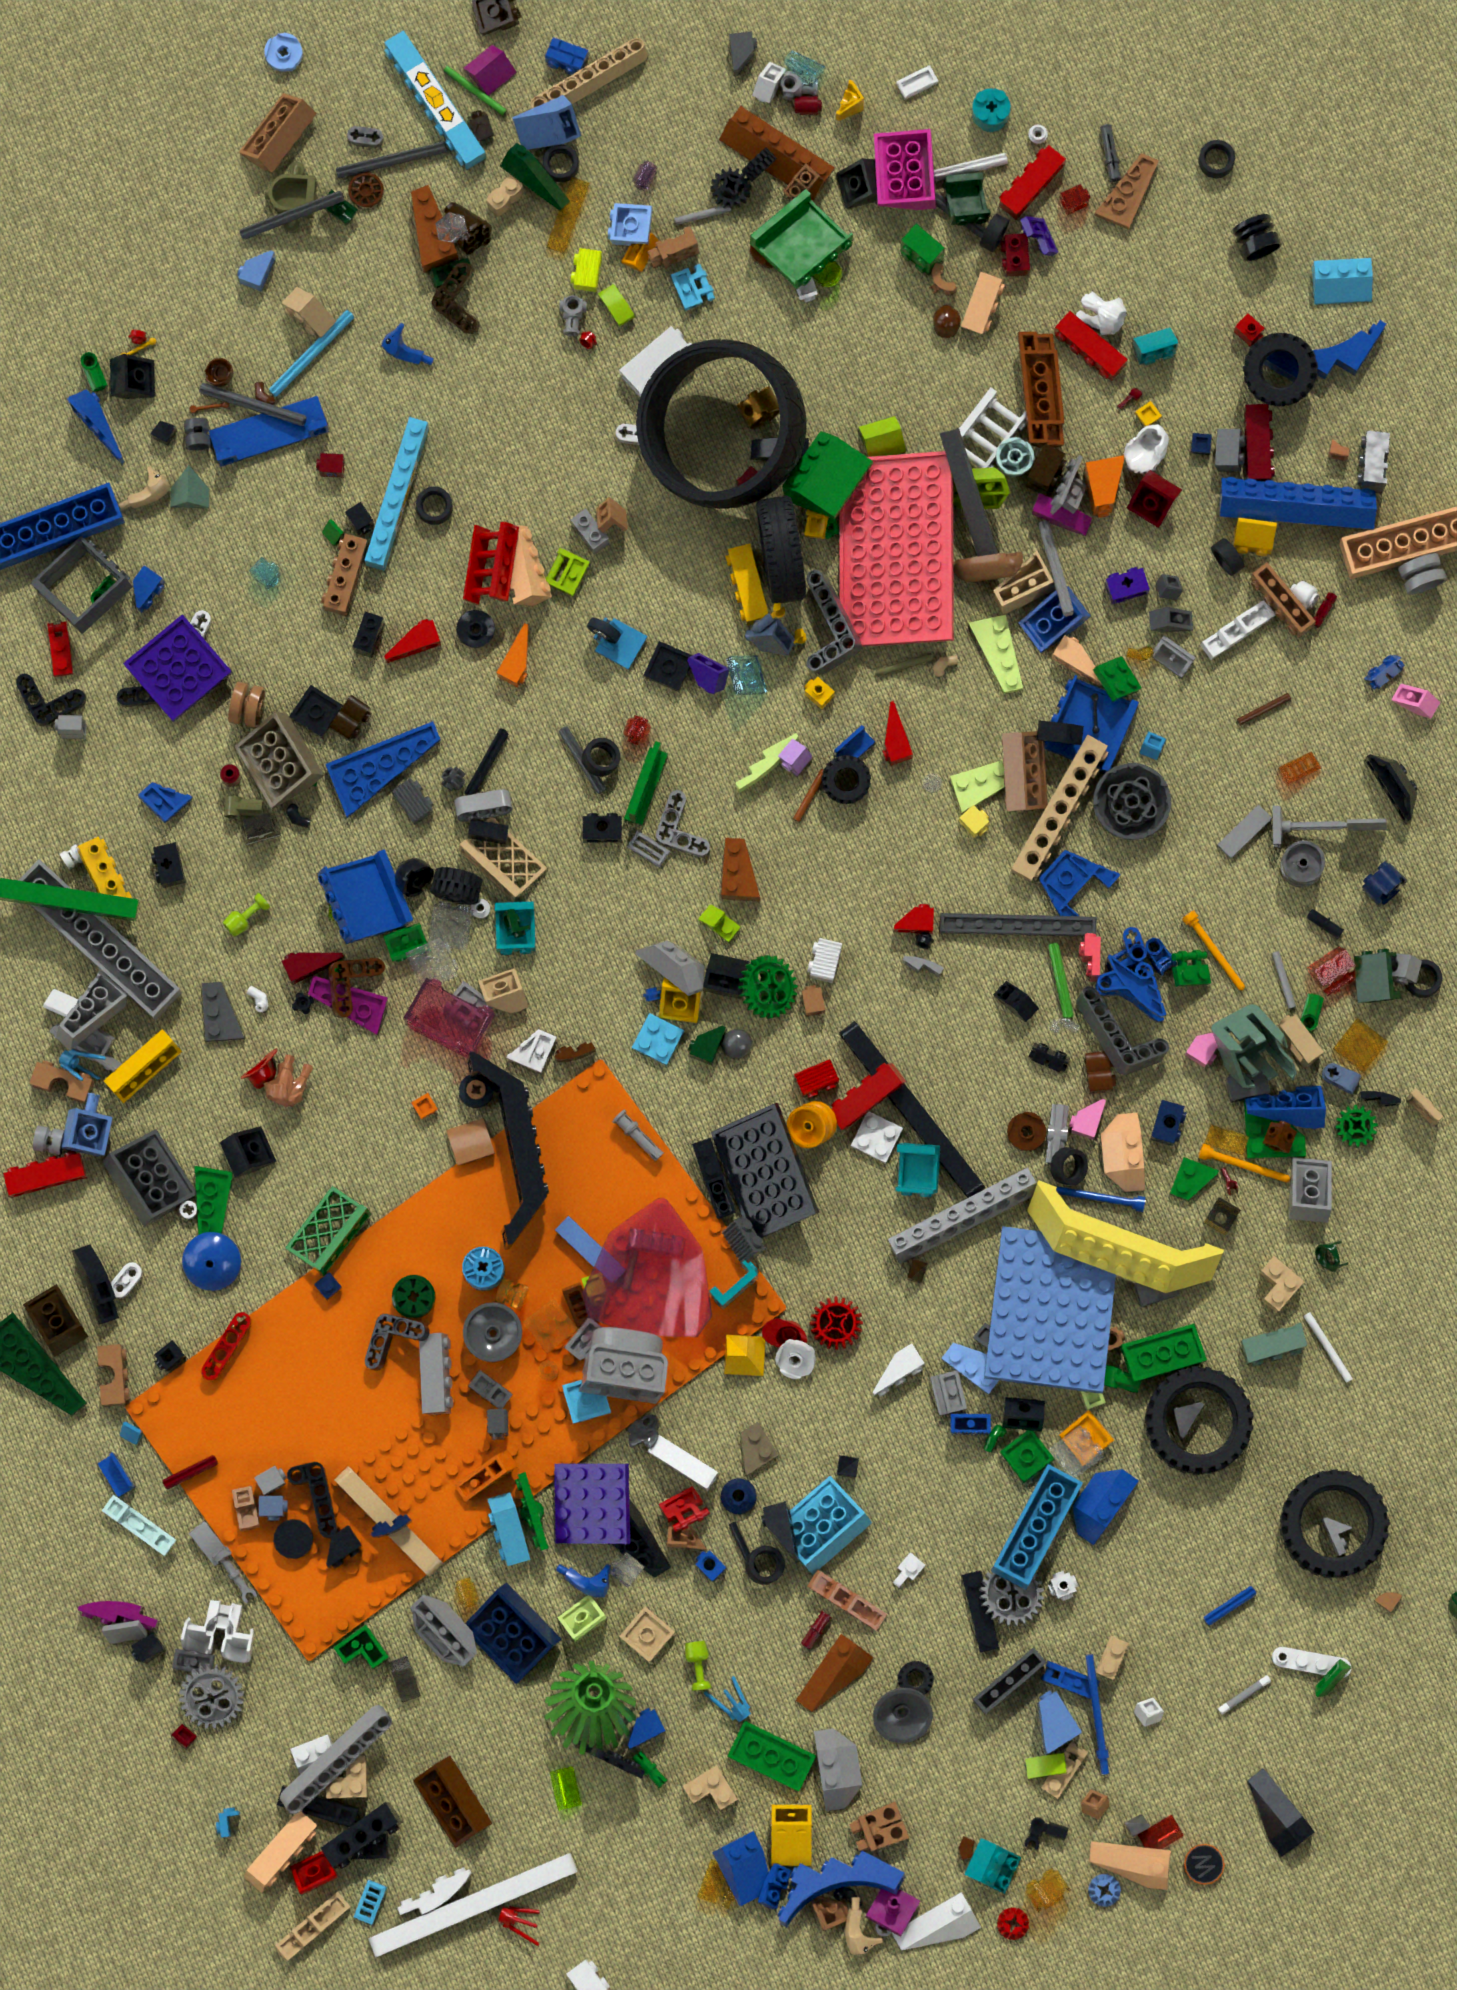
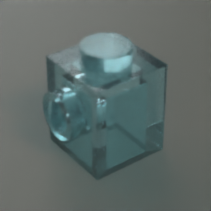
M263 557L249 570L251 576L267 590L270 587H275L280 581L279 577L281 575L278 571L280 568L273 561L269 563Z

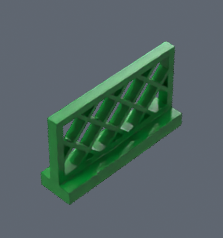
M655 741L653 748L650 747L624 817L625 821L639 826H643L668 757V753L661 750L660 742Z
M332 1186L285 1249L317 1270L322 1276H325L371 1216V1213L365 1206L360 1205ZM334 1193L340 1196V1203L330 1205L329 1199ZM353 1205L356 1207L352 1214L345 1215L344 1206ZM341 1207L342 1216L332 1218L331 1209ZM322 1210H328V1219L318 1220V1213ZM343 1220L342 1228L333 1231L332 1222ZM329 1223L330 1231L320 1233L319 1224ZM316 1225L317 1234L306 1236L308 1226ZM331 1235L329 1245L321 1246L320 1237ZM317 1238L318 1247L308 1249L307 1240ZM304 1241L305 1250L296 1251L292 1247L296 1242ZM319 1251L317 1261L315 1263L310 1261L308 1253Z

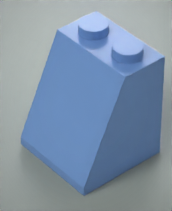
M1051 1691L1040 1696L1041 1701L1037 1703L1043 1748L1046 1755L1082 1733L1058 1693L1054 1692L1052 1694Z

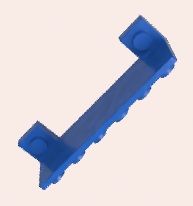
M318 396L281 407L305 415L307 420L304 426L265 414H259L210 430L209 435L219 466L222 467L330 432Z

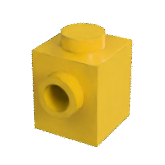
M819 677L815 680L811 679L805 685V696L821 710L835 696V691Z

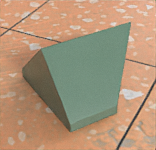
M190 465L187 466L171 487V508H209L210 489Z

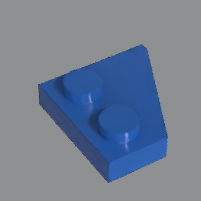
M154 782L150 783L138 794V798L164 823H167L192 800V796L189 794L184 795L175 792L174 789L164 788Z

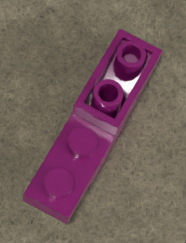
M121 1601L92 1602L78 1606L77 1609L82 1612L81 1616L93 1619V1616L101 1618L100 1622L111 1625L112 1622L118 1623L120 1616L122 1617L121 1621L124 1622L139 1620L143 1627L151 1630L152 1627L158 1628L160 1622L159 1620L141 1615L144 1607Z

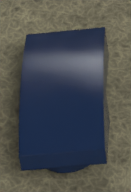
M400 1514L392 1521L394 1524L392 1526L386 1521L384 1523L380 1521L372 1528L373 1532L371 1535L374 1538L393 1534L410 1524L412 1520L407 1514L404 1516Z

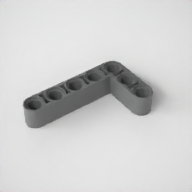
M812 570L807 575V583L836 639L810 655L807 659V667L811 671L823 675L857 655L862 649V644L827 575L818 570ZM818 577H821L820 581L817 584H815L816 579ZM829 593L828 598L823 600L824 595ZM837 609L836 614L832 616V611ZM845 625L844 630L840 632V627ZM853 641L852 647L848 648L849 642ZM837 651L836 656L832 658V653ZM821 661L820 666L816 668V663Z
M1086 986L1076 1000L1077 1007L1118 1073L1127 1075L1163 1060L1169 1050V1044L1166 1040L1158 1038L1132 1048L1096 988Z

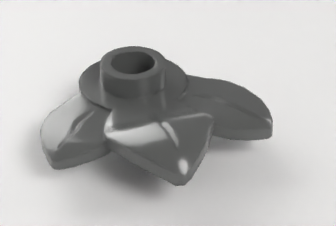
M649 1414L629 1425L627 1431L631 1433L629 1436V1446L631 1448L644 1442L648 1448L652 1449L659 1436L657 1431L659 1421L656 1416Z

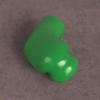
M1001 1425L994 1426L987 1437L983 1449L991 1453L998 1437L1005 1436L1006 1428L1001 1427Z

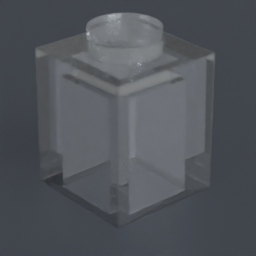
M449 212L435 223L438 238L441 241L455 243L467 233L464 215Z
M626 1552L622 1557L618 1555L612 1562L613 1568L610 1574L629 1588L640 1575L644 1566Z

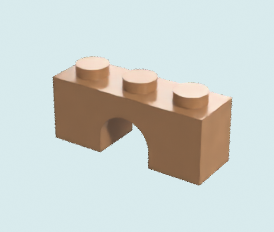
M43 1060L42 1063H36L29 1084L32 1087L51 1092L55 1082L60 1080L66 1081L69 1085L66 1096L69 1099L86 1104L87 1094L92 1092L95 1082L90 1079V1075L82 1072L79 1075L84 1080L80 1081L62 1067L61 1069L55 1068L53 1063Z
M121 1344L97 1346L98 1366L101 1368L110 1367L115 1372L114 1380L110 1384L100 1385L101 1405L103 1407L127 1405V1400H130V1390L126 1388L125 1381L129 1380L128 1368L124 1367V1361L127 1360V1350L123 1349Z

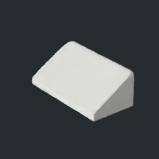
M53 989L43 1007L66 1017L69 1011L76 1005L78 999Z

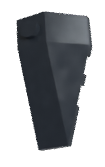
M629 1498L630 1544L612 1545L619 1549L622 1555L630 1557L635 1561L636 1565L655 1578L670 1569L671 1566L641 1513Z
M1264 1768L1247 1780L1268 1840L1281 1857L1315 1833Z

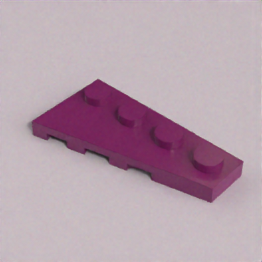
M313 976L308 995L333 1009L330 980ZM339 984L336 987L337 993L343 995L345 987ZM350 986L353 1010L347 1018L378 1035L388 997ZM346 997L338 999V1001H344ZM343 1005L342 1007H339V1011H342L343 1013L344 1011H347L346 1007H343Z

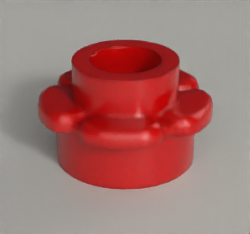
M131 330L130 335H128L133 344L141 345L147 340L146 332L141 330Z
M592 332L581 333L579 342L583 347L591 349L594 345H597L596 336Z

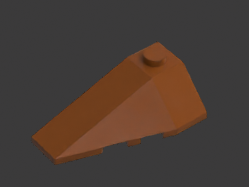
M840 1634L795 1701L813 1712L862 1675L874 1657Z

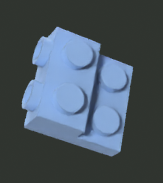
M614 203V210L611 209L610 211L612 227L608 229V239H610L612 245H649L653 207L649 205Z

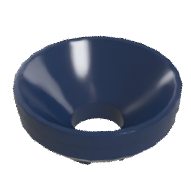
M732 1479L722 1488L721 1502L730 1513L745 1514L756 1503V1490L745 1479ZM742 1490L745 1494L744 1499L739 1502L735 1501L732 1496L734 1491Z

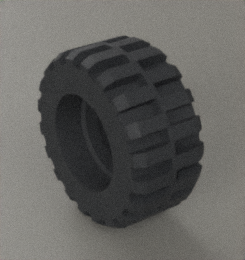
M1289 333L1269 334L1257 340L1249 349L1244 359V381L1255 398L1265 404L1273 406L1295 404L1305 398L1315 385L1314 383L1318 376L1316 355L1310 348V345L1298 336ZM1278 351L1291 354L1296 359L1299 367L1296 380L1284 388L1270 385L1263 376V364L1266 358Z

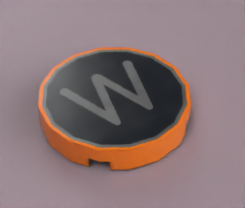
M1208 1844L1196 1845L1189 1850L1185 1857V1872L1196 1883L1211 1884L1222 1875L1224 1858L1214 1846Z

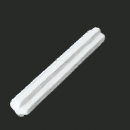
M1005 153L936 169L934 170V178L936 181L945 179V176L968 174L1005 165L1008 162Z

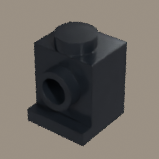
M173 1340L154 1354L157 1358L154 1361L160 1370L165 1368L167 1372L186 1358L185 1354ZM168 1354L173 1356L171 1361L166 1360Z

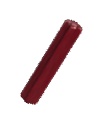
M211 1455L163 1479L162 1483L166 1489H170L218 1465V1461L214 1455Z

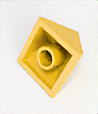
M726 1334L724 1374L763 1376L764 1338L762 1336Z

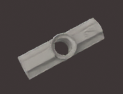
M1052 1104L1046 1140L1048 1142L1046 1163L1048 1164L1051 1163L1054 1154L1059 1149L1064 1148L1067 1142L1069 1106Z

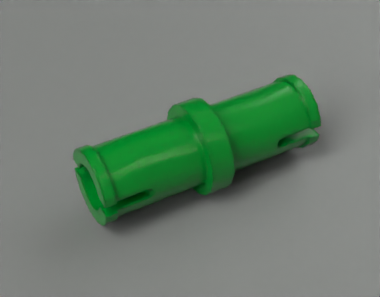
M642 1750L632 1758L633 1761L641 1765L640 1768L645 1771L644 1775L648 1776L658 1789L668 1781L656 1768L657 1765L652 1763Z

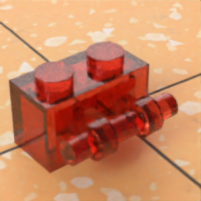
M1340 946L1307 967L1316 984L1323 987L1328 984L1329 987L1323 990L1327 997L1332 993L1336 994L1340 991L1341 987L1347 983L1351 984L1355 979V969L1350 973L1348 972L1355 964L1347 950ZM1340 975L1343 976L1341 979L1334 982V979H1336Z

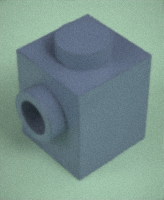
M259 1496L260 1517H268V1521H279L280 1517H284V1512H288V1500H284V1496Z

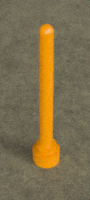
M1195 910L1184 916L1182 920L1185 925L1193 927L1238 990H1244V983L1199 924L1198 914Z
M1204 1143L1201 1146L1198 1156L1200 1159L1210 1160L1212 1158L1285 1183L1290 1181L1289 1175L1213 1151L1214 1149L1210 1148V1145Z

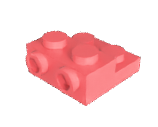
M1086 933L1083 942H1080L1079 957H1082V962H1088L1086 976H1090V982H1097L1100 976L1101 937H1096V934Z

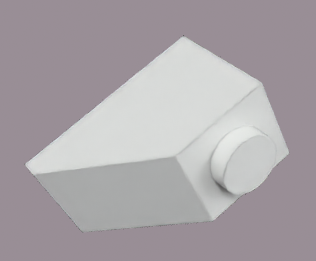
M769 62L758 76L752 96L761 102L770 103L787 69Z

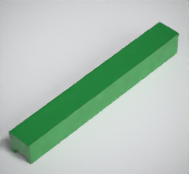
M0 878L1 901L137 921L139 899Z

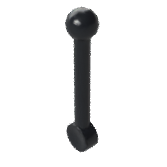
M1096 693L1091 696L1094 716L1092 732L1094 734L1100 731L1097 721V700L1099 695Z

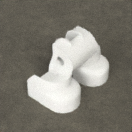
M210 1600L204 1626L193 1624L189 1617L185 1621L181 1636L183 1650L211 1654L216 1629L225 1631V1638L221 1648L222 1657L239 1663L250 1662L255 1634L253 1628L250 1630V1634L238 1633L242 1616V1605L232 1603L231 1606L222 1605L220 1600Z

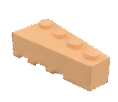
M301 1811L296 1813L246 1870L244 1878L263 1893L268 1886L271 1887L274 1884L279 1872H284L291 1864L289 1862L293 1856L297 1857L304 1849L302 1845L306 1840L310 1842L317 1834L315 1831L317 1825Z

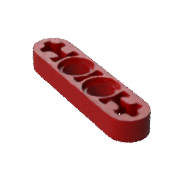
M239 1312L233 1317L204 1363L201 1374L206 1380L214 1381L219 1377L250 1328L251 1318L247 1313ZM245 1316L247 1324H242L240 1326L239 1330L242 1331L241 1334H239V1332H237L236 1330L231 1329L233 1325L237 1328V1326L239 1325L237 1319L243 1318ZM229 1333L237 1335V1340L233 1344L226 1341V1336ZM220 1349L225 1350L227 1353L224 1360L216 1359V1352ZM212 1359L216 1363L221 1364L220 1368L217 1365L213 1370L215 1372L214 1376L210 1375L207 1377L205 1370L207 1368L211 1369L214 1365L210 1362Z

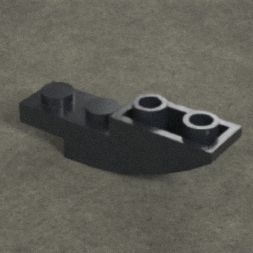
M711 1138L692 1143L717 1219L736 1213Z
M91 1245L72 1250L83 1288L87 1287L99 1325L118 1319L119 1316L114 1303L116 1296L96 1252Z

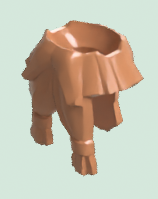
M286 1054L284 1061L278 1064L276 1078L263 1084L267 1099L284 1107H293L303 1100V1091L313 1067L310 1064H304L300 1076L294 1079L292 1064L295 1058L292 1055Z

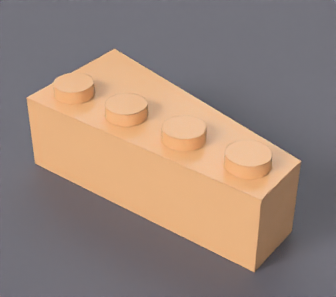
M516 525L519 527L510 585V589L515 592V597L512 598L513 604L535 606L552 597L551 589L544 576V568L540 564L538 551L532 541L531 531L527 526Z

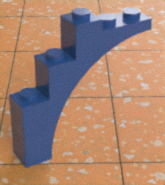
M861 1851L860 1855L854 1857L851 1864L853 1867L831 1857L829 1862H824L821 1868L822 1874L800 1863L799 1867H795L790 1875L792 1886L796 1888L791 1889L787 1897L789 1900L787 1905L782 1906L778 1913L779 1923L787 1928L797 1913L811 1900L841 1887L868 1886L896 1895L905 1879V1873L864 1851Z

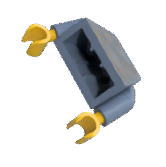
M775 603L773 605L774 612L768 613L760 620H756L752 629L746 631L745 638L747 641H753L762 652L789 655L795 643L803 644L806 642V634L800 628L795 630V637H793L780 620L775 619V617L781 618L785 615V607L781 608V603Z

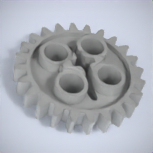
M988 1572L985 1574L988 1580L983 1579L981 1581L985 1587L979 1589V1591L984 1592L979 1599L985 1600L981 1606L989 1608L985 1612L986 1614L993 1613L992 1620L998 1617V1624L1005 1620L1006 1626H1009L1012 1621L1015 1627L1018 1625V1620L1022 1625L1026 1623L1025 1618L1029 1621L1033 1618L1030 1613L1033 1615L1038 1614L1035 1608H1041L1042 1605L1038 1601L1044 1599L1043 1596L1039 1595L1044 1589L1038 1588L1042 1581H1035L1038 1574L1033 1576L1027 1590L1011 1583L1010 1587L1008 1580L993 1572L992 1574ZM996 1581H1003L1005 1584V1589H998L996 1586ZM1010 1590L1012 1591V1593L1016 1594L1013 1597L1015 1611L1012 1610V1596L1008 1595V1592ZM1019 1598H1024L1027 1601L1026 1607L1019 1605ZM1000 1600L1007 1602L1008 1608L1006 1610L999 1607Z
M208 1664L206 1670L199 1666V1672L193 1669L192 1676L186 1675L188 1682H182L181 1686L185 1689H180L179 1693L184 1696L179 1698V1702H185L181 1705V1709H187L185 1716L192 1715L190 1722L197 1719V1726H200L203 1722L206 1729L209 1724H212L213 1728L216 1729L217 1723L221 1727H224L225 1720L231 1723L232 1719L230 1716L237 1718L238 1714L236 1711H241L242 1709L239 1704L244 1702V1699L240 1698L244 1695V1691L239 1690L242 1688V1683L236 1684L239 1677H231L232 1670L225 1673V1666L218 1670V1664L215 1665L214 1669H211L210 1664ZM218 1680L223 1685L221 1687H215L213 1686L212 1682ZM200 1687L204 1690V1693L196 1694L194 1688ZM209 1693H211L212 1696H215V1699H212V1697H208ZM225 1698L229 1700L230 1704L222 1705L219 1700ZM207 1705L211 1708V1711L204 1712L201 1710V1707Z

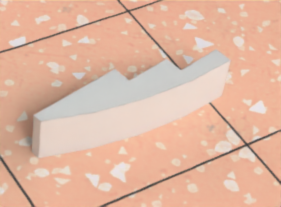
M1263 600L1236 617L1234 621L1219 629L1217 633L1204 640L1200 646L1212 660L1271 620L1276 614Z

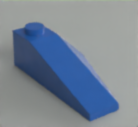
M1300 1086L1291 1092L1282 1090L1279 1091L1278 1095L1264 1094L1245 1099L1247 1114L1278 1122L1284 1121L1290 1125L1302 1128H1325L1326 1107L1322 1086Z

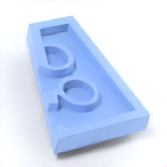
M953 1343L941 1358L988 1395L999 1382V1380L984 1378L987 1354Z

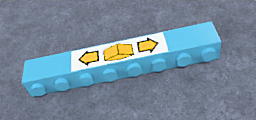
M404 30L385 41L384 52L389 60L393 59L396 63L394 65L399 75H404L406 86L409 90H414L416 101L419 105H424L426 108L425 114L430 121L434 120L436 123L435 129L440 136L444 135L446 138L445 143L450 151L454 150L457 156L455 158L459 165H464L466 170L486 159L484 149Z
M412 417L408 419L365 557V563L368 567L385 571L429 430V425L426 421Z

